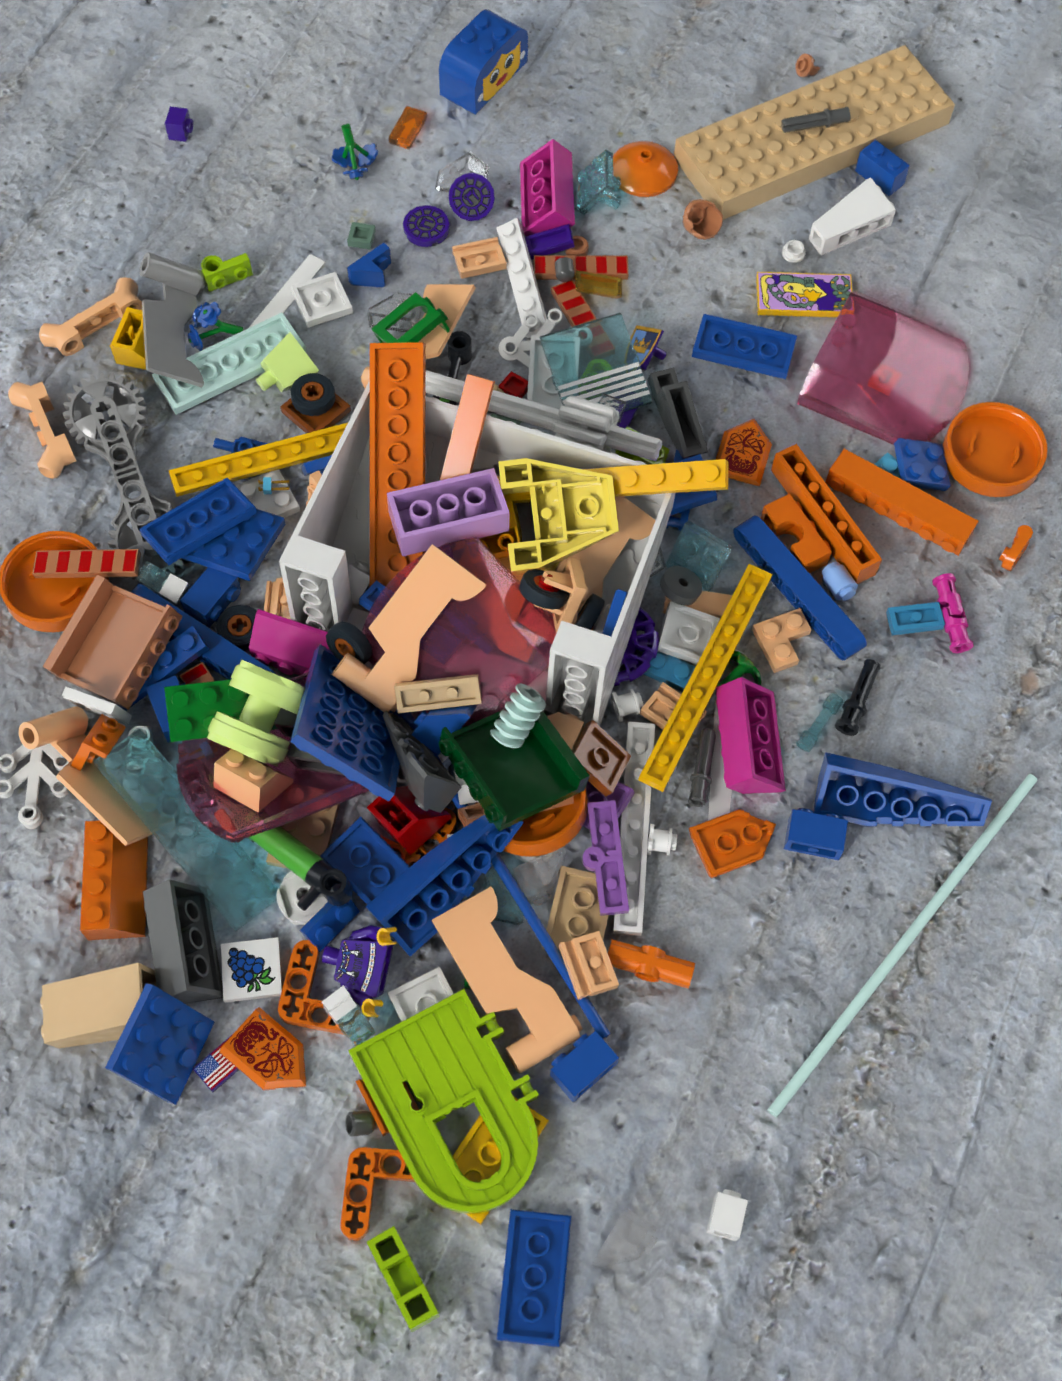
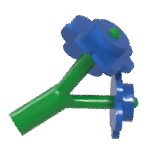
M344 124L341 126L346 146L333 149L331 159L343 168L347 166L352 167L353 170L345 171L343 175L350 176V179L359 180V178L364 177L363 173L368 172L367 168L362 167L374 162L378 150L374 143L371 145L366 144L363 148L354 141L350 124ZM354 148L360 152L359 155H358V157H357L358 160H359V161H358V166L361 167L360 169L357 168L356 155H355V153H354Z
M205 302L204 305L198 306L193 313L192 318L195 323L194 326L192 324L189 325L188 342L193 348L196 347V349L202 351L203 343L201 339L220 332L236 335L243 331V327L220 321L218 316L221 313V309L218 303L212 302L210 304ZM209 325H216L218 327L202 334H198V331L195 329L198 327L207 328Z

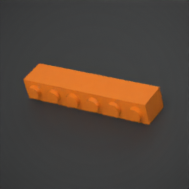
M797 443L776 453L771 468L772 473L788 494L790 493L792 498L801 504L805 516L808 520L814 522L821 538L829 543L832 551L831 554L840 565L846 567L857 584L875 576L882 562L881 557Z
M845 448L829 469L825 481L832 489L850 496L854 501L872 508L879 515L892 519L901 527L914 531L923 539L930 540L941 546L945 551L952 552L958 556L979 522Z

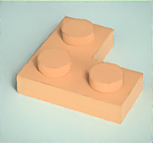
M800 608L752 626V632L773 673L798 665L799 658L790 641L809 635L812 630Z

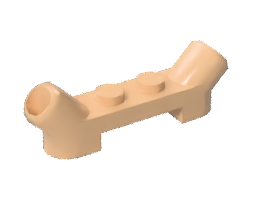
M119 278L116 282L114 293L96 302L93 306L76 314L63 324L44 323L39 332L40 341L45 347L58 348L65 356L75 354L85 348L82 339L119 317L122 319L126 307L142 310V301L137 297L139 291L137 283L131 278Z
M15 382L11 385L8 392L10 402L15 406L33 411L28 413L34 428L39 426L41 431L36 433L42 447L47 445L37 463L38 469L47 478H58L66 465L77 461L65 433L54 436L45 415L46 412L52 411L54 408L44 384L39 382L30 386L21 382Z

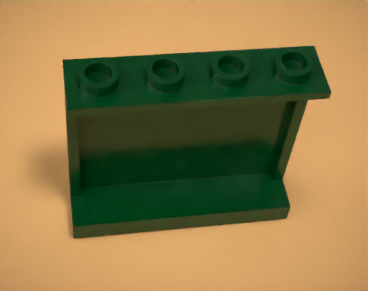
M501 711L450 733L447 727L442 728L438 743L441 753L450 759L456 775L460 779L463 778L469 787L471 797L480 803L487 820L493 823L498 831L506 829L584 791L590 775L543 711L540 712L539 719L535 721L534 727L529 730L528 737L524 739L523 745L519 748L506 747L491 735L490 730L497 729L494 722L496 719H501L499 716Z

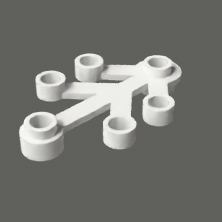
M557 308L551 309L548 312V319L536 335L548 336L555 325L561 323L562 312ZM527 313L524 316V323L516 334L501 340L499 353L503 359L507 361L518 360L529 368L530 357L524 352L530 351L531 340H523L530 329L538 325V316L535 313ZM557 313L560 317L558 320H552L550 318L551 315ZM534 317L536 321L533 324H528L527 319ZM585 327L576 329L573 334L554 336L578 338L580 333H585L587 338L580 340L579 348L585 349L592 343V333ZM512 344L515 346V350L508 352L506 347Z
M50 743L35 749H28L22 745L11 755L4 754L0 757V769L5 773H10L16 769L18 762L31 753L30 762L10 779L0 780V789L3 786H9L7 791L0 792V797L9 798L14 790L28 779L25 806L18 813L19 821L27 829H35L43 822V813L37 807L40 777L50 786L51 791L56 797L62 798L69 793L65 786L62 791H56L57 786L63 784L42 763L43 752L53 760V764L58 771H61L69 763L67 760L65 765H58L65 758ZM7 760L12 761L9 766H3L4 762H6ZM28 812H34L30 818H25Z

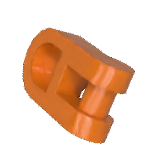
M1022 525L1018 528L1012 543L1013 546L1011 548L1007 546L999 558L1003 562L1001 567L1008 571L1013 570L1027 549L1032 537L1033 530L1030 526Z

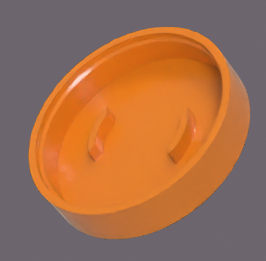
M984 402L969 406L955 416L945 435L943 450L948 471L962 486L984 496L1007 497L1026 490L1036 480L1047 458V441L1037 422L1024 411L1004 403Z
M48 531L25 539L16 545L6 556L0 568V595L11 615L22 625L40 632H61L65 630L95 577L35 578L32 573L36 551L98 549L89 540L75 533Z
M586 788L584 791L573 796V804L539 812L522 820V826L503 851L513 855L531 857L554 852L568 844L579 833L586 820L588 811Z

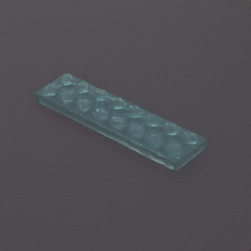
M140 729L112 747L106 759L99 756L94 760V765L235 931L239 930L277 900L276 894L278 889L238 842L233 837L229 839L213 813Z

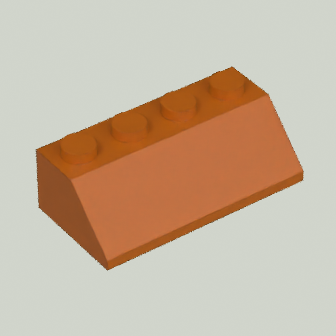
M100 820L85 821L80 931L87 940L146 937V912L144 909L143 891L147 890L148 837L125 846Z

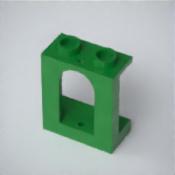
M416 292L371 328L380 343L419 342L438 325L447 333L451 331L446 323L448 318L440 308L436 310L428 297L423 299ZM420 306L422 311L426 313L422 320L399 339H396L387 331L415 307Z

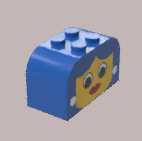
M488 9L481 11L447 45L442 54L439 64L440 95L476 115L528 62L527 31Z

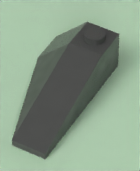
M385 711L383 718L408 788L416 797L415 803L425 811L431 809L441 813L462 788L461 785L432 751L411 735L414 730L404 718Z

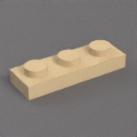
M479 674L396 683L394 685L398 713L482 704Z

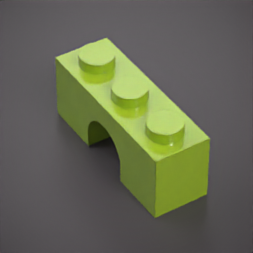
M395 1226L368 1240L367 1244L410 1331L414 1332L440 1317Z

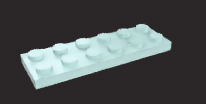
M280 313L187 357L186 359L199 369L204 381L203 387L155 373L152 376L170 407L177 415L264 373L265 370L261 366L262 360L288 333L291 332L305 352L306 346L284 314Z

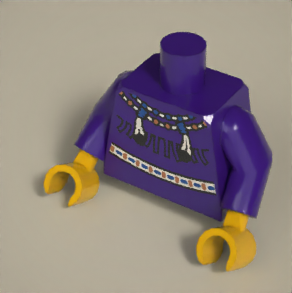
M369 925L353 931L350 937L343 939L340 949L326 946L323 951L322 962L336 966L334 980L339 982L341 987L344 985L353 1001L361 1007L362 1013L366 1017L378 1018L379 1015L375 1013V1006H383L382 1000H376L373 997L377 998L384 993L393 946L396 945V941L390 938L391 932H397L395 927L383 928Z

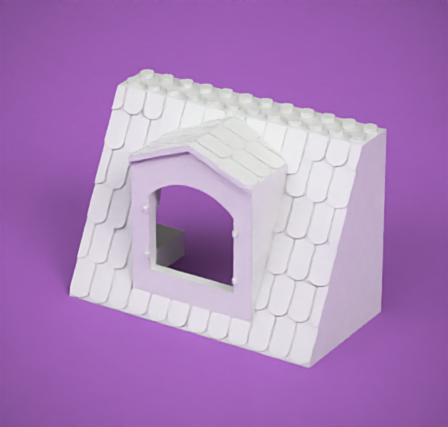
M370 380L279 560L291 620L327 632L336 623L341 621L348 622L361 630L366 637L370 621V611L361 605L352 603L348 565L355 562L359 563V561L370 565ZM426 396L425 484L440 481L459 405H452L442 402L437 398ZM487 414L471 473L494 468L496 475H500L498 461L523 458L577 469L647 464L642 461L621 457L616 453L601 451L590 445L575 443L564 437L546 434L538 429L520 426L512 421L494 418ZM676 493L624 496L656 521L648 537L640 540H628L603 580L602 598L605 600L601 614L606 604L611 605L617 589L628 593L612 636L595 632V629L589 630L561 621L552 646L542 640L532 664L503 652L493 642L490 643L494 647L488 654L481 648L462 644V647L446 665L419 647L417 674L413 681L479 674L480 687L482 688L498 679L519 672L523 678L522 684L536 690L545 700L546 706L543 712L546 716L557 712L565 715L573 714L584 722V726L591 720H594L601 726L673 508ZM531 502L515 503L522 531V542L535 541ZM465 542L453 544L452 546L453 548L459 546H465L466 544ZM524 628L523 631H526V632H528V633H530V634H533L531 631H529L528 629ZM369 640L372 647V656L365 665L373 668L385 651L378 641ZM549 661V669L547 670V666H546V665H547V662Z

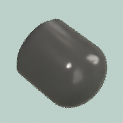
M568 257L557 259L554 263L556 278L561 282L571 281L575 275L573 260Z
M370 1111L349 1112L345 1120L346 1131L350 1137L371 1134L375 1128V1119Z

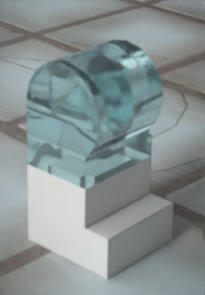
M148 561L144 563L138 577H136L138 581L178 605L190 586L186 581Z
M344 985L322 1001L324 1009L354 1046L363 1043L375 1034L373 1027L353 1001Z

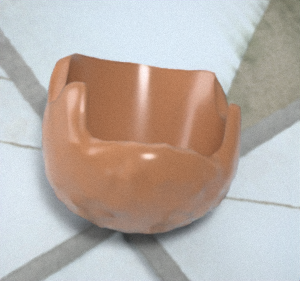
M696 199L686 206L683 215V226L691 235L698 239L707 240L713 238L720 231L723 215L714 203L703 199Z

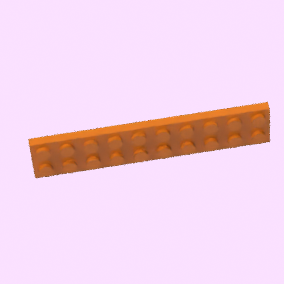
M424 342L370 343V586L377 580L394 593L425 554V551L402 556L387 503V493L425 484L426 344Z

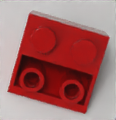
M408 786L396 787L395 795L389 801L378 796L366 808L377 822L411 855L448 822L452 816L445 809L441 813L431 809L428 811L423 810L415 803L416 797L409 790Z

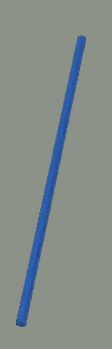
M399 713L400 717L404 718L409 726L415 730L417 725L413 723L415 718L412 713ZM432 751V753H433V754L438 758V760L441 762V760H440V758L438 757V755ZM457 792L452 799L457 809L469 806L468 804H459ZM497 852L491 860V864L592 1027L602 1039H605L611 1033L588 996L581 1000L577 999L560 951Z

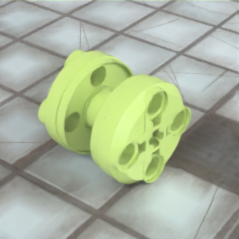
M241 660L240 664L234 668L229 685L250 695L239 719L217 711L208 727L209 734L207 738L255 760L278 767L279 763L284 762L290 742L270 733L281 708L298 714L305 687Z

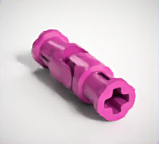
M950 573L942 574L935 577L932 583L937 588L939 596L937 602L940 604L944 618V629L949 634L951 641L949 648L952 653H963L972 649L974 644L969 639L967 618L961 604V596L957 593L954 584L956 577Z

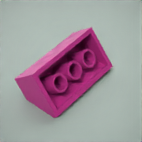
M552 139L520 162L521 215L524 236L567 224L570 225V228L575 225L572 152Z
M258 609L255 615L249 651L252 657L267 667L269 665L278 668L279 671L286 675L296 674L307 680L316 648L321 644L329 649L326 642L327 631Z
M742 677L716 687V705L719 715V731L722 744L721 754L724 763L726 788L742 794L786 791L774 692Z

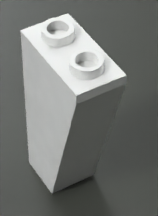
M868 178L812 224L809 240L819 254L824 255L891 226L896 209L894 204L883 194L881 188L871 178Z

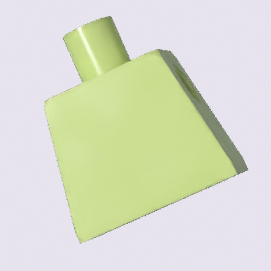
M290 332L262 360L261 366L265 373L256 378V381L264 391L275 384L281 392L290 389L300 376L318 373L319 369Z

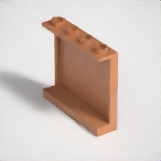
M97 575L43 667L56 677L129 710L132 703L137 699L146 679L151 675L154 665L164 652L166 644L173 632L178 628L183 616L168 604L166 607L119 588L110 583L106 578Z

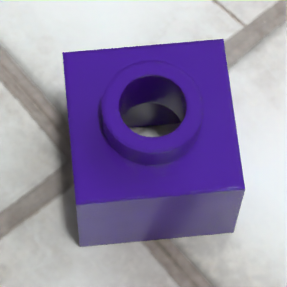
M170 106L165 120L169 140L186 142L189 133H192L193 119H190L187 108Z

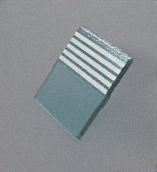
M621 313L540 336V342L552 374L553 384L558 391L562 405L565 406L566 398L571 395L613 407L619 413L652 403L640 367L639 357L633 348Z

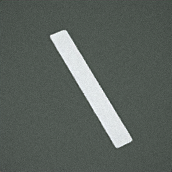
M310 254L250 327L275 315L284 313L295 300L291 286L311 280L324 265L325 261Z
M717 697L715 698L713 728L716 739L711 764L712 781L710 784L708 821L730 813L732 790L726 788L724 781L725 772L721 754L722 744L719 731L718 708L716 705Z

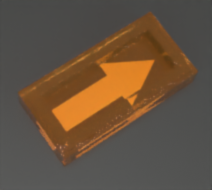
M406 106L388 137L389 143L410 150L427 120V112Z

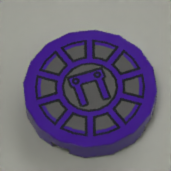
M467 173L456 178L448 194L449 204L453 212L461 219L468 221L480 220L487 216L493 208L495 201L494 189L490 181L483 175L476 173Z
M418 206L410 210L403 221V230L407 239L421 247H431L432 244L437 242L440 244L446 239L450 229L448 216L443 210L435 206Z

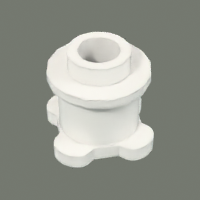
M629 689L628 693L618 696L616 692L611 693L612 698L610 701L618 722L623 721V716L633 713L636 715L640 714L643 701L639 692L635 693L633 689Z
M650 824L647 855H651V851L665 852L669 856L670 850L676 851L677 834H672V828H669V830L654 829L655 824Z

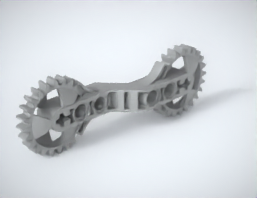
M101 372L100 378L96 380L93 374H91L90 382L87 383L83 378L81 379L83 385L81 388L73 385L75 394L67 393V397L71 402L63 403L65 409L68 410L62 412L64 418L67 419L64 423L66 428L70 429L71 437H76L79 445L85 442L84 447L87 451L102 456L111 466L120 492L121 502L118 513L111 522L116 531H109L110 537L114 539L108 541L109 547L115 549H139L141 557L138 576L141 575L142 582L145 583L148 577H151L153 582L156 583L158 576H161L165 581L169 572L177 576L176 567L182 570L185 569L182 560L185 559L181 558L168 566L145 540L139 530L157 519L155 513H160V516L173 508L170 502L157 498L147 489L136 461V445L144 433V428L140 424L147 423L146 417L143 416L147 414V409L143 406L145 404L144 397H140L139 388L134 389L132 381L125 384L124 376H121L116 381L114 373L110 374L109 379H105L103 372ZM108 386L114 387L113 399L105 397ZM85 393L95 399L91 406L81 398ZM107 411L110 420L105 421L102 412ZM123 423L129 428L127 432L124 429ZM97 430H98V433H99V435H100L101 440H97V439H96V437H97ZM112 432L119 433L114 439L108 438V435ZM121 454L127 455L124 461H116L117 456ZM131 492H141L138 498H129ZM141 514L149 515L148 520L145 522H139L137 518ZM129 522H131L133 530L127 526ZM145 555L152 557L149 570H143Z

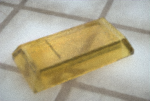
M576 270L575 289L577 292L618 299L622 297V278Z

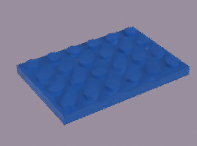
M320 644L313 654L290 742L299 750L308 752L319 759L324 765L341 772L350 781L357 782L369 789L375 796H380L389 801L395 795L400 763L383 718L384 712L332 675L340 661L329 649ZM397 710L394 713L392 711H389L392 714L400 716Z

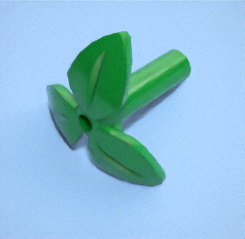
M734 651L730 660L738 662L739 665L717 687L738 679L745 673H750L755 683L761 686V676L753 662L739 651Z

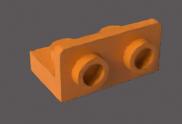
M101 714L82 742L71 766L81 771L86 762L92 764L97 755L106 759L126 727L118 723L117 720Z

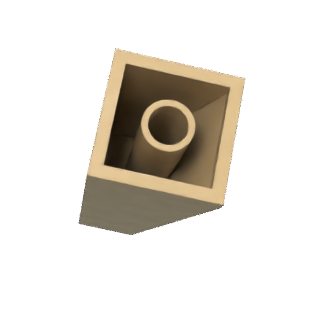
M134 963L42 985L40 1005L43 1010L41 1034L44 1044L60 1049L119 1040L146 983L157 986L155 971L141 963Z

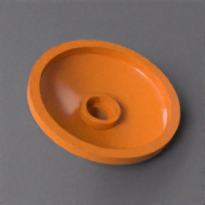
M637 141L622 146L614 153L610 162V175L617 187L624 192L639 197H651L662 194L673 186L678 175V164L674 155L662 145L649 141Z

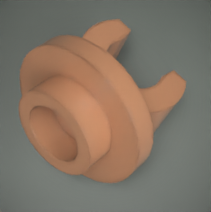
M802 54L796 62V73L800 77L815 76L820 70L819 67L814 66L815 60L810 54Z

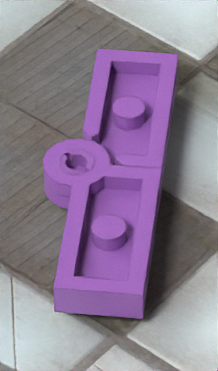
M616 801L587 803L592 847L585 850L582 862L586 869L595 871L600 916L629 913Z

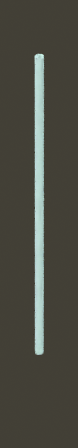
M1028 774L767 1109L772 1116L778 1117L1035 785L1037 778L1034 775Z

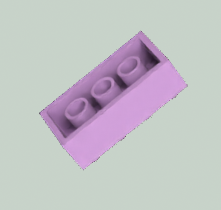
M494 468L387 493L388 512L402 556L427 551L432 544L440 548L509 531V510Z

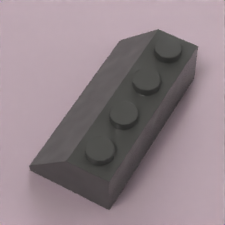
M169 879L143 891L156 987L184 1004L223 998V986L207 889Z

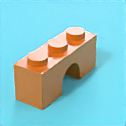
M790 493L763 507L761 519L777 537L782 534H790L798 539L799 542L791 545L790 552L809 573L828 564L832 553L829 543L821 538L814 522L808 520L803 513L801 504L795 501Z

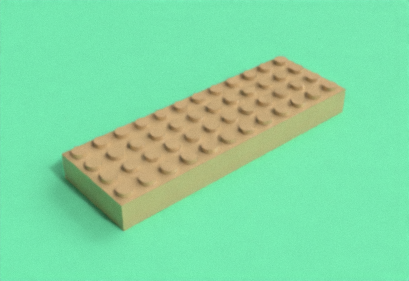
M903 45L676 138L674 157L702 198L714 203L722 213L724 220L856 164L860 151L874 140H877L887 149H891L948 125L955 104L911 51ZM849 107L851 118L849 122L832 124L829 128L821 126L784 133L781 128V120L785 118L823 112L824 109L835 110Z

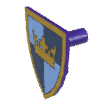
M636 325L626 349L624 366L639 362L640 366L625 370L624 374L639 369L646 371L652 356L660 360L666 357V351L657 347L664 332L663 330Z

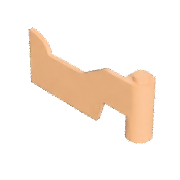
M426 285L423 297H428L436 310L440 308L448 318L446 323L451 330L447 333L438 325L419 341L426 344V359L441 355L476 289L474 285ZM370 366L366 367L361 375V382L364 388H366L370 380Z
M624 496L615 497L619 532L570 556L580 559L582 571L585 572L584 580L586 586H588V595L585 602L592 594L602 598L603 580L628 540H640L648 537L656 521ZM569 558L559 562L554 572L562 573ZM528 602L521 610L517 622L552 646L557 633L552 613ZM582 602L580 603L579 608H578V613L580 612V610H581V608L583 607V605L585 604V602H584V603H582Z
M432 544L369 626V630L385 651L379 661L370 669L350 653H347L339 662L332 675L382 712L392 711L394 713L397 710L394 685L396 683L412 682L415 679L422 636L452 598L459 601L470 599L480 593L486 587V584Z
M74 706L24 722L20 725L19 738L26 748L35 749L50 743L69 761L57 774L56 778L125 846L174 825L175 821L165 813L151 807H140L108 776L102 757L97 755L92 764L86 762L81 771L71 766L82 742L86 738L85 732L88 727V716L82 708Z
M491 886L432 919V923L486 1015L491 1012L497 1013L517 1009L530 1030L528 1035L505 1048L512 1065L521 1074L581 1037L579 1031L583 1029L574 1014L569 1015L551 986L521 971L515 965L491 925L498 911L497 897Z

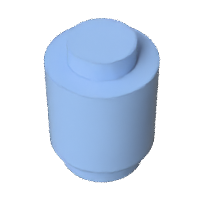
M832 562L822 570V580L836 600L846 601L856 594L858 584L844 565H840L839 562Z

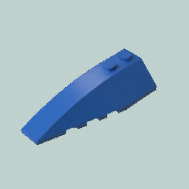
M825 752L818 777L813 813L820 815L835 814L840 816L841 819L848 820L850 823L864 826H877V824H892V826H903L904 824H920V826H932V824L984 826L992 800L924 776Z
M485 815L481 816L429 851L371 901L366 908L383 928L395 927L397 929V932H391L390 935L411 957L438 932L432 923V919L459 905L465 896H470L475 889L473 884L482 873L486 874L492 866L490 864L491 860L497 852L501 853L522 826L523 821L498 831L496 826L490 823Z

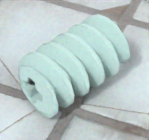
M522 683L517 684L515 687L518 693L513 692L510 696L513 702H506V710L500 712L499 716L501 719H496L494 722L497 729L490 730L495 740L510 748H519L523 745L524 739L530 733L529 730L534 727L535 721L540 717V712L546 706L545 700L536 690Z

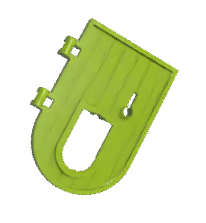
M464 989L348 1051L412 1178L420 1190L430 1200L443 1208L459 1213L472 1214L487 1212L504 1205L515 1197L528 1181L536 1162L538 1134L534 1118L527 1103L536 1100L539 1094L537 1090L534 1091L528 1074L516 1081L513 1080L493 1043V1040L504 1035L502 1026L499 1027L494 1012L480 1018ZM486 1025L489 1033L481 1038L477 1029ZM408 1081L416 1100L423 1104L422 1109L418 1111L411 1107L412 1100L403 1086V1083ZM520 1088L524 1097L516 1101L511 1092ZM472 1103L478 1109L501 1154L499 1171H496L490 1178L480 1180L481 1182L471 1181L461 1173L436 1125L453 1110L461 1107L465 1108Z

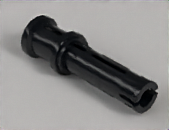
M872 659L864 661L850 699L844 701L842 706L844 711L841 718L836 721L835 728L845 735L855 736L859 731V721L861 717L865 716L867 711L866 700L881 665L877 661Z

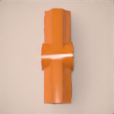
M614 939L611 940L608 951L611 964L615 968L632 972L637 978L645 981L658 982L660 980L689 989L695 968L694 962L666 955L664 950L654 946L644 945L638 947Z

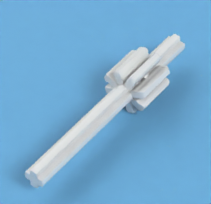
M426 371L425 393L460 403L465 381ZM493 390L488 407L489 412L553 430L556 433V437H564L575 443L590 445L601 451L611 452L613 448L653 461L658 459L662 440L617 426L619 411L613 407L571 395L566 398L565 406L561 405L560 409H556Z

